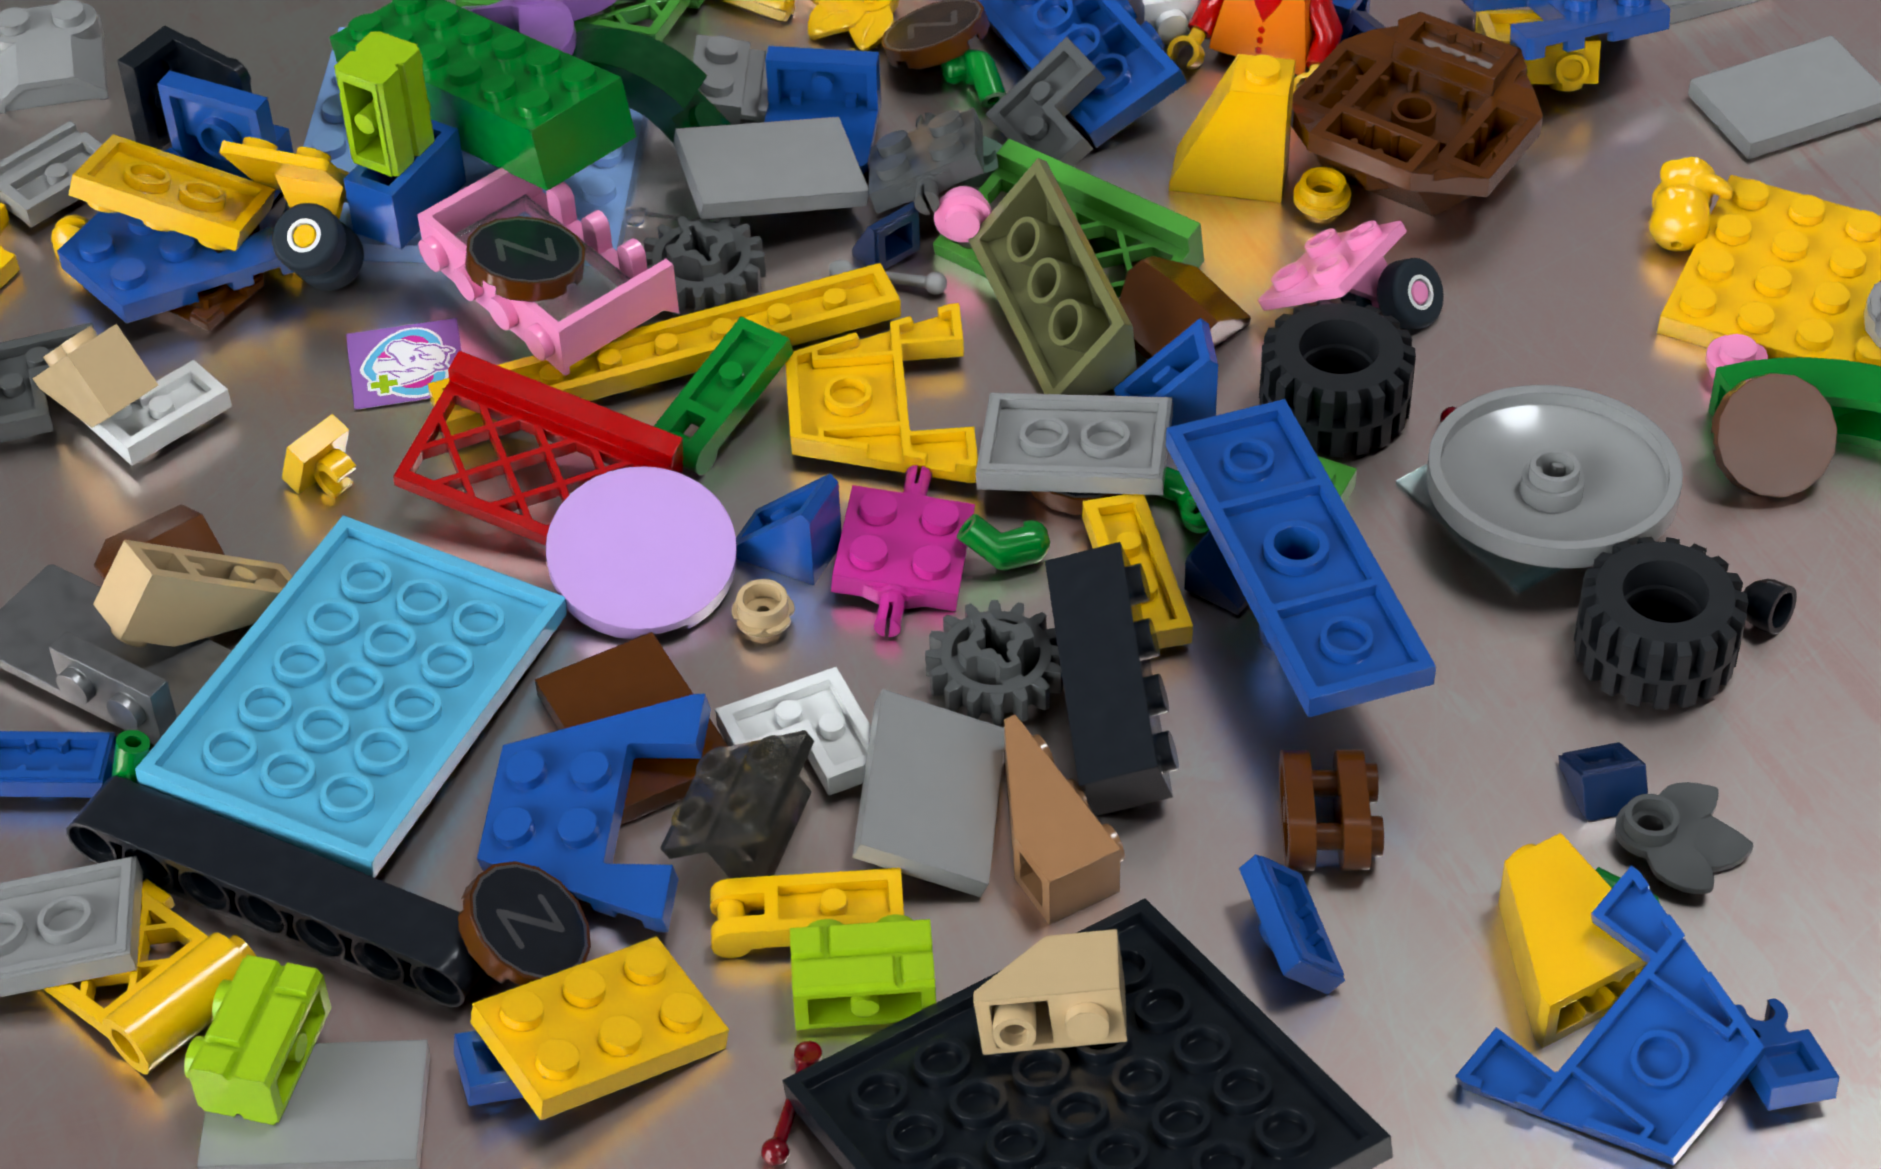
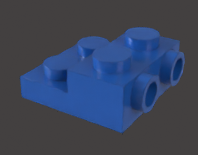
M168 71L158 82L157 86L172 149L182 157L251 180L219 153L222 141L242 144L244 137H253L275 144L278 147V151L294 153L289 128L273 124L268 97L173 71ZM280 190L275 191L274 199L279 195Z

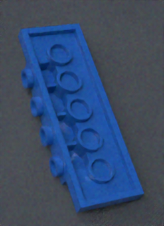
M978 0L985 9L990 23L989 27L1029 72L1061 41L1068 37L1102 73L1105 79L1067 114L1096 148L1187 83L1181 69L1163 51L1165 45L1153 26L1148 21L1143 22L1141 25L1135 21L1137 15L1128 0Z

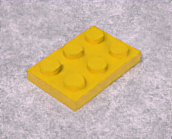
M112 134L72 174L69 196L86 201L91 208L105 213L119 212L142 220L151 229L164 232L176 231L197 238L205 247L215 250L229 249L236 252L272 209L276 189Z
M657 936L477 1001L472 1004L470 1022L540 1121L726 1049L729 1028Z

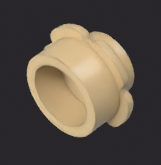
M757 579L746 583L738 591L736 601L732 605V617L738 620L737 627L739 630L747 635L760 638L771 637L786 630L791 623L790 616L795 612L794 602L787 595L786 589L780 583L769 579Z

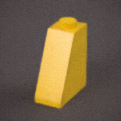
M1238 54L1177 146L1169 180V191L1282 202L1289 167L1295 60L1275 58L1269 55Z
M1562 833L1537 845L1533 843L1526 844L1517 849L1504 861L1498 901L1533 1037L1542 1048L1602 1018L1647 965L1644 960L1592 922L1591 913L1612 888Z

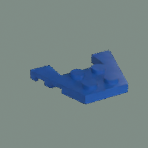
M1461 0L1473 12L1529 7L1544 21L1510 24V45L1520 48L1526 61L1544 58L1545 46L1563 43V50L1571 52L1585 48V37L1607 33V40L1615 42L1668 30L1670 26V7L1662 0Z
M171 147L165 150V152L182 157ZM99 211L57 250L62 269L125 323L198 302L197 292L227 284L233 290L254 285L253 275L280 267L282 275L293 273L277 258L272 245L274 229L270 226L248 237L236 252L227 249L217 253L215 250L203 246L197 238L176 231H157L147 227L142 220L119 212L105 213Z
M692 694L503 745L477 855V861L482 870L485 871L493 864L512 861L539 867L561 881L576 899L590 903L594 911L616 917L617 913H621L641 920L645 928L656 932H669L679 880L673 865L613 864L634 759H702L711 712L706 694Z
M1630 866L1591 913L1592 922L1647 963L1618 1000L1557 1072L1553 1071L1496 1027L1455 1077L1457 1084L1467 1091L1674 1166L1765 1055V1046L1712 972L1707 971L1687 943L1685 934L1670 914L1667 915L1650 891V886L1643 875L1633 866Z

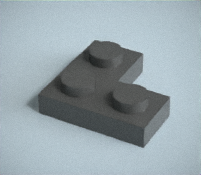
M1066 37L1004 95L986 115L1007 139H1012L1074 167L1093 147L1072 126L1065 116L1093 91L1105 77L1074 43Z
M93 322L0 343V443L54 431L47 394L39 389L32 378L49 368V365L43 358L45 355L90 325L94 328Z

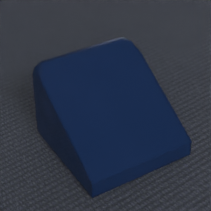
M914 201L868 226L852 248L853 257L864 266L881 263L885 270L919 251V212L915 208Z
M1209 530L1186 558L1184 590L1239 615L1248 605V602Z
M1620 742L1564 752L1558 756L1559 766L1580 812L1587 820L1594 821L1615 817L1631 799L1638 795L1648 794L1646 764Z

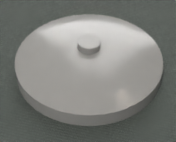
M1524 385L1504 388L1480 395L1467 401L1450 413L1439 425L1431 440L1426 477L1430 498L1441 517L1450 527L1471 543L1500 557L1529 565L1550 568L1592 567L1594 559L1602 552L1612 554L1613 546L1626 541L1631 545H1635L1638 538L1652 537L1654 541L1658 540L1669 528L1676 515L1682 489L1683 472L1678 452L1668 436L1652 420L1633 407L1589 390L1558 385Z

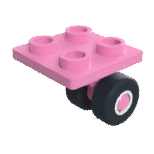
M1371 220L1349 231L1337 233L1335 229H1327L1313 236L1304 245L1306 252L1296 262L1283 267L1272 276L1271 281L1273 285L1258 299V302L1262 309L1267 311L1320 300L1340 298L1342 302L1343 300L1356 301V305L1365 308L1371 305L1381 309L1383 316L1391 315L1400 322L1399 329H1420L1431 325L1438 318L1443 306L1444 292L1437 271L1427 261L1420 258H1409L1394 261L1389 265L1385 261L1383 256L1407 232L1401 220L1380 225L1375 220Z

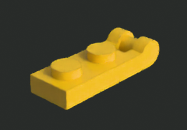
M901 868L720 880L714 883L710 889V910L717 917V921L711 926L712 951L720 957L734 959L748 954L752 949L790 947V928L807 927L817 920L833 919L844 925L875 923L888 915H904ZM751 910H765L764 915L746 916Z

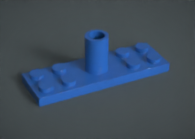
M1285 399L1166 428V448L1258 621L1259 638L1267 648L1274 652L1308 718L1434 685L1435 663Z

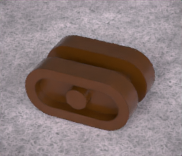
M1363 749L1335 750L1332 770H1312L1309 750H1281L1279 759V802L1284 863L1286 867L1295 871H1314L1317 850H1338L1341 871H1369L1371 858L1383 857V817L1371 816L1370 803H1377L1378 767L1377 763L1365 762ZM1314 797H1333L1335 823H1316Z

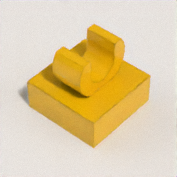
M331 414L287 447L282 479L298 495L317 482L327 495L333 499L338 497L352 486L353 482L348 475L356 469L355 463L345 453L349 429L334 414Z

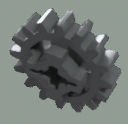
M681 216L678 217L677 228L672 229L661 224L657 227L659 239L646 237L643 241L648 269L664 259L670 261L674 266L679 314L673 312L674 315L679 316L687 308H693L697 312L746 299L747 292L759 293L761 291V278L766 277L765 252L762 250V239L760 236L751 237L748 224L732 228L731 217L721 218L718 223L710 222V219H700V217L698 221L689 222L686 217Z
M991 600L986 612H979L971 603L965 605L964 619L960 620L947 614L943 617L944 632L931 631L929 635L930 650L925 651L926 676L930 677L931 694L933 696L944 695L945 709L955 711L964 706L967 708V716L976 719L982 713L991 714V719L994 725L997 726L1002 725L1005 713L1013 712L1023 722L1028 720L1029 705L1032 704L1037 708L1046 710L1050 707V693H1061L1063 690V678L1055 628L1047 629V615L1043 612L1031 618L1025 617L1023 603L1018 602L1012 607L1010 612L1001 611V605L998 600Z

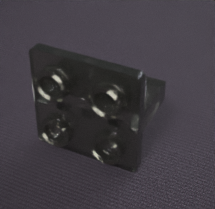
M806 730L779 736L771 735L761 740L729 747L721 746L706 753L697 764L696 775L681 805L672 816V824L660 849L669 859L707 852L729 878L774 876L812 793L799 777V774L814 744V739Z

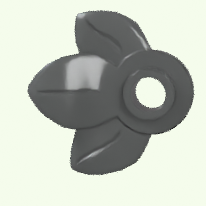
M1691 782L1675 783L1668 785L1659 795H1638L1619 811L1615 822L1616 838L1627 851L1636 856L1646 858L1656 878L1670 887L1687 893L1706 894L1712 892L1714 886L1713 872H1720L1737 866L1753 850V842L1734 828L1712 816L1718 801V788L1706 784Z

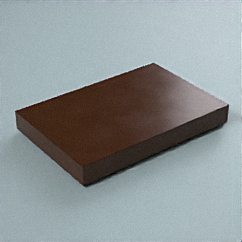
M653 632L535 679L537 695L559 730L693 694ZM710 718L702 759H634L621 825L739 775L737 758Z

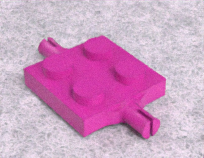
M918 465L910 466L906 470L903 492L852 485L832 573L831 592L860 596L879 604L874 630L881 636H885L888 618H890L889 637H895L900 634L904 608L930 607L955 612L957 609L968 546L958 540L957 535L966 520L974 514L975 504L928 497L932 474L924 466L921 467L918 483H916Z

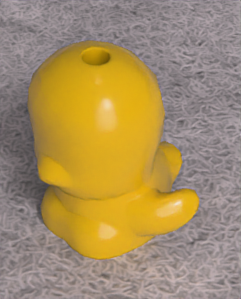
M1686 157L1666 161L1662 164L1660 169L1661 183L1655 188L1652 196L1653 212L1649 219L1651 236L1662 248L1671 251L1693 249L1696 243L1706 239L1710 230V207L1713 195H1717L1723 200H1730L1733 195L1728 182L1716 175L1713 168L1706 161L1698 157Z

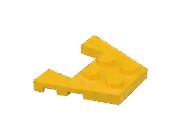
M959 303L937 307V317L914 323L911 316L891 321L890 331L859 340V336L855 332L793 351L794 353L785 363L792 455L906 473L910 466L918 465L917 475H920L921 467L924 466L930 470L933 478L976 483L975 473L978 454L974 427L911 431L903 361L964 357V339Z

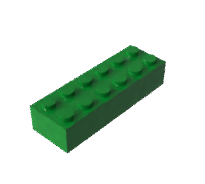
M392 0L391 3L371 14L355 17L348 23V27L329 37L337 63L348 52L356 51L355 46L371 31H381L417 44L423 57L422 67L427 97L431 105V120L457 128L461 150L498 168L502 167L507 172L546 191L636 138L620 76L446 0Z

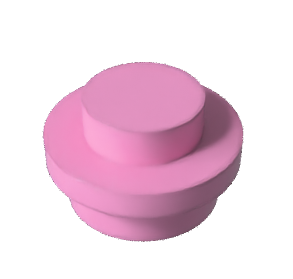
M959 186L950 189L940 198L939 208L934 212V223L944 237L956 242H969L968 239L974 237L979 232L980 225L992 212L989 202L978 190L972 187Z
M1742 334L1724 335L1716 338L1709 344L1706 353V364L1713 380L1716 367L1745 361L1768 359L1767 352L1762 345L1756 344L1752 338Z

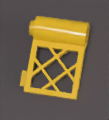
M148 879L143 881L137 970L43 989L109 1038L125 1061L142 1074H149L212 1023L214 1019L212 1015L213 999L219 984L224 979L233 980L243 958H246L247 955L256 956L251 947L239 936L232 935L229 939L220 933H212L210 936H207L173 912L171 909L175 906L172 896ZM181 942L185 945L169 958L148 961L150 945ZM129 983L128 990L107 1007L103 1008L94 1001L96 987Z

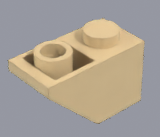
M117 324L99 335L90 325L45 355L43 358L49 365V368L32 378L39 389L91 428L110 418L158 386V383Z
M1117 929L1045 936L975 990L974 1007L983 1055L1127 1042L1125 982Z

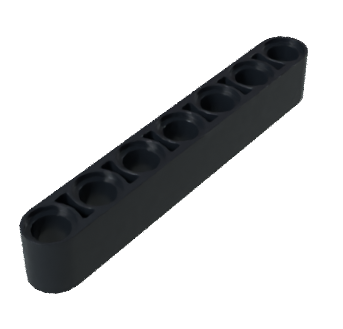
M118 776L109 777L66 828L67 836L72 845L86 858L97 864L136 856L143 871V881L148 879L167 893L440 1005L459 1007L464 1003L485 973L469 954L460 934L458 925L459 911L126 778Z

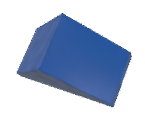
M1201 318L1114 387L1115 396L1172 398L1173 417L1171 427L1216 416L1218 361L1209 323Z
M829 473L756 509L736 537V559L815 585L838 551L842 533L839 482Z

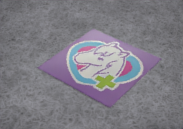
M457 318L346 334L354 410L430 399L428 383L449 378L448 368L458 351H462Z

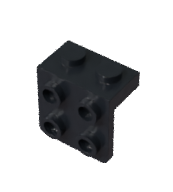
M163 26L117 60L135 140L138 143L159 150L171 142L157 86L158 82L168 71L252 93L250 74L240 61L235 58H229L201 44L197 39L187 37L167 26Z

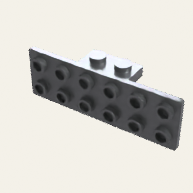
M47 565L0 609V668L124 730L141 731L149 737L150 743L155 745L232 650L207 638L177 647L149 643L145 647H134L123 643L111 633V627L93 605L101 587L56 565Z

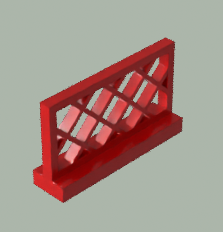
M458 351L448 368L449 382L393 475L394 485L546 546L550 524L545 525L533 520L528 506L560 497L562 502H564L570 493L574 492L585 482L617 469L657 467L682 473L683 438L465 352ZM455 405H459L479 413L484 425L451 435L446 421ZM519 430L535 435L539 448L507 457L499 438ZM439 432H440L441 435H442V438H441V439H438V440H435V439L437 438ZM490 440L498 460L465 470L457 450ZM574 452L591 457L596 470L563 480L555 458ZM449 453L456 470L455 474L436 480L416 473L423 460ZM546 461L554 483L521 492L513 471ZM505 475L513 495L488 502L476 497L472 484Z

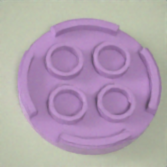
M657 467L617 469L585 482L560 505L552 519L547 534L546 559L548 572L557 593L566 598L567 610L580 622L603 634L633 640L640 637V635L653 632V634L665 633L683 626L689 629L708 617L729 591L736 570L735 531L730 516L722 503L710 490L694 479L675 471Z

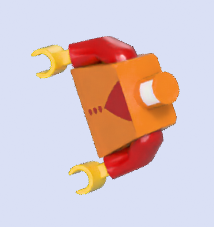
M1201 0L1187 25L1191 30L1188 36L1183 35L1174 38L1168 45L1167 55L1174 62L1178 57L1179 51L1184 46L1192 45L1194 50L1193 57L1189 60L1186 68L1188 70H1195L1203 64L1205 58L1204 49L1201 44L1204 39H1211L1209 49L1235 57L1238 54L1254 56L1269 55L1275 58L1295 60V75H1297L1294 79V93L1340 44L1343 28L1332 0Z

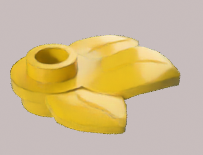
M811 0L817 6L814 7L809 15V38L816 40L850 31L859 51H870L881 43L884 32L895 22L893 13L899 5V0Z

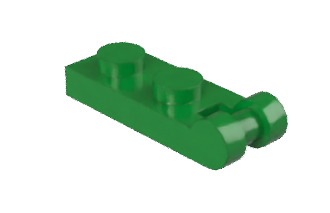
M742 316L737 320L654 425V427L683 438L684 468L698 475H704L711 469L720 446L794 353L790 338ZM691 424L699 427L692 437L684 434Z

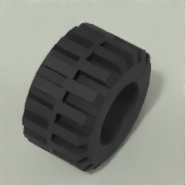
M1331 300L1317 301L1316 306L1310 307L1303 304L1293 308V315L1282 314L1275 320V328H1268L1264 336L1261 356L1259 405L1285 399L1316 455L1319 451L1330 453V457H1343L1346 452H1353L1356 456L1369 453L1370 446L1382 448L1390 443L1391 435H1399L1405 428V419H1409L1416 352L1415 348L1412 347V337L1409 332L1399 329L1400 322L1393 316L1380 315L1381 309L1371 305L1365 308L1356 305V301L1343 300V303H1331Z
M1652 537L1638 538L1635 545L1624 541L1613 546L1612 554L1602 552L1596 557L1593 568L1587 569L1583 579L1573 640L1576 642L1574 652L1577 662L1584 663L1583 672L1590 681L1601 680L1602 691L1612 697L1618 693L1626 696L1625 703L1638 707L1641 702L1652 703L1654 709L1668 710L1671 703H1677L1681 708L1695 705L1697 696L1708 700L1718 694L1719 685H1727L1732 678L1734 667H1736L1748 608L1747 593L1742 592L1743 582L1737 573L1727 572L1729 564L1720 556L1709 557L1706 555L1707 549L1695 543L1688 547L1681 545L1680 539L1666 537L1665 542H1655Z

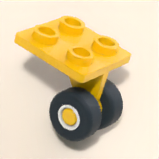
M244 137L242 144L222 141L219 151L222 156L254 182L283 192L290 209L281 215L273 230L272 245L277 258L316 289L332 291L343 288L351 283L362 267L364 250L357 234L339 220L344 202L347 203L343 179L349 172L333 165L330 162L331 156L329 154L309 147H297L296 154L278 151V147L275 144L253 137Z

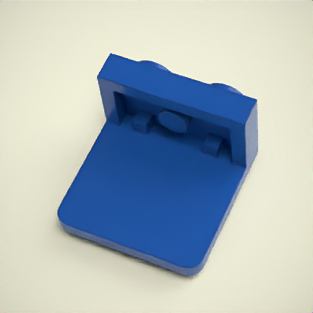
M768 46L765 59L768 108L764 122L839 117L862 174H865L870 165V149L874 144L881 109L879 52Z

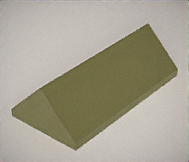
M1037 158L982 222L979 232L974 237L968 239L1044 394L1098 395L1114 389V387L1137 370L1133 326L1047 161Z

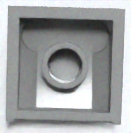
M64 0L56 4L30 8L12 7L0 12V114L13 110L100 98V100L108 99L104 30L100 15L96 13L91 5L77 0Z

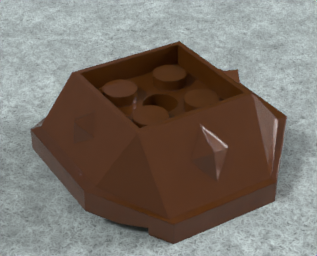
M1420 11L1399 19L1398 26L1372 29L1342 40L1293 93L1291 126L1307 150L1314 153L1321 167L1336 169L1344 175L1346 182L1436 217L1471 196L1488 197L1539 137L1543 115L1535 91L1526 75L1527 67L1520 48Z

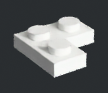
M192 360L157 380V387L93 428L88 427L129 464L134 465L232 407L228 389L195 360Z
M837 667L715 709L717 727L737 758L741 771L803 750L828 795L863 784L871 725Z

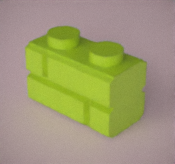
M371 31L355 46L356 51L348 52L334 66L337 85L340 89L339 95L351 159L358 165L390 177L400 176L414 162V156H420L435 141L430 115L431 105L427 97L422 67L423 57L417 44L381 31Z
M894 914L885 916L875 923L843 925L841 922L833 919H821L812 922L807 927L790 928L792 990L796 1030L895 1024L936 1003L930 919L913 920L905 915Z
M247 955L246 958L242 959L233 980L224 979L221 981L213 999L212 1015L214 1019L205 1037L195 1036L187 1049L184 1062L185 1076L190 1079L197 1104L204 1111L231 1117L240 1114L246 1120L274 1126L280 1121L332 1008L324 975L317 968L292 963L282 966L277 960Z

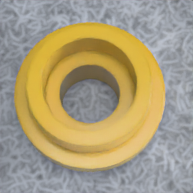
M1315 167L1303 173L1300 181L1295 185L1293 200L1301 212L1317 219H1327L1343 213L1349 207L1351 190L1346 183L1344 175L1338 170L1330 167Z

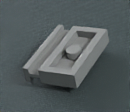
M697 35L692 62L707 75L699 88L701 93L733 125L740 124V119L757 121V123L764 122L768 105L765 59L768 46L775 45L767 44L766 51L750 49L751 42L734 40L727 36L711 37Z
M69 121L0 161V203L6 204V208L30 227L50 218L58 211L79 200L69 196L72 174L102 143L87 132L81 134L77 131L76 125Z

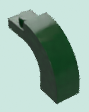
M591 28L576 32V47L572 56L620 76L629 108L648 118L673 144L675 129L732 125L699 90L707 75L695 63L674 48L647 35L620 28Z

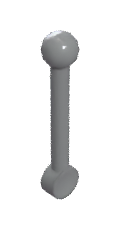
M836 260L829 266L830 276L859 269L852 267L851 263L847 260ZM885 271L892 284L923 287L934 295L941 294L947 287L946 277L939 272H931L927 276Z

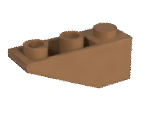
M1016 714L1004 719V763L1014 878L1047 923L1051 925L1119 893L1120 863L1125 858V852L1115 829L1108 823L1102 825L1091 812L1085 793L1081 791L1078 782L1073 778L1066 780L1055 766L1052 753L1045 740L1038 734L1032 736Z

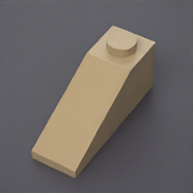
M124 539L93 605L111 627V633L123 643L134 647H145L147 643L177 647L254 624L293 576L283 564Z

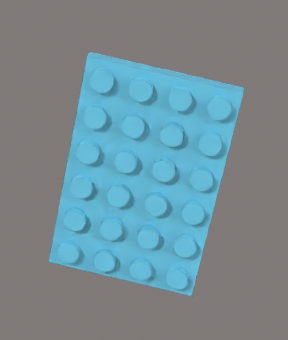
M343 515L136 767L137 783L375 878L566 617V598Z

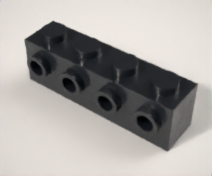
M1121 542L1045 561L1078 784L1081 791H1084L1095 816L1173 798L1169 772L1179 770V761L1171 732L1169 730L1162 732L1159 715L1169 712V702L1161 675L1159 673L1152 674L1150 658L1160 656V650L1151 618L1143 619L1141 603L1150 601L1149 586L1142 564H1130Z

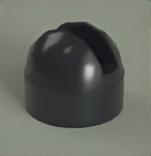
M1775 579L1758 580L1748 585L1743 591L1747 593L1748 597L1746 620L1754 627L1768 633H1780L1793 615L1797 601L1796 589Z

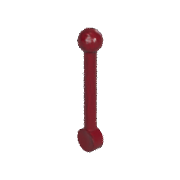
M801 1042L794 1049V1062L797 1067L795 1073L823 1060L821 1046L816 1042ZM787 1098L773 1138L766 1140L761 1148L763 1160L771 1166L784 1164L789 1158L790 1149L786 1141L796 1111Z

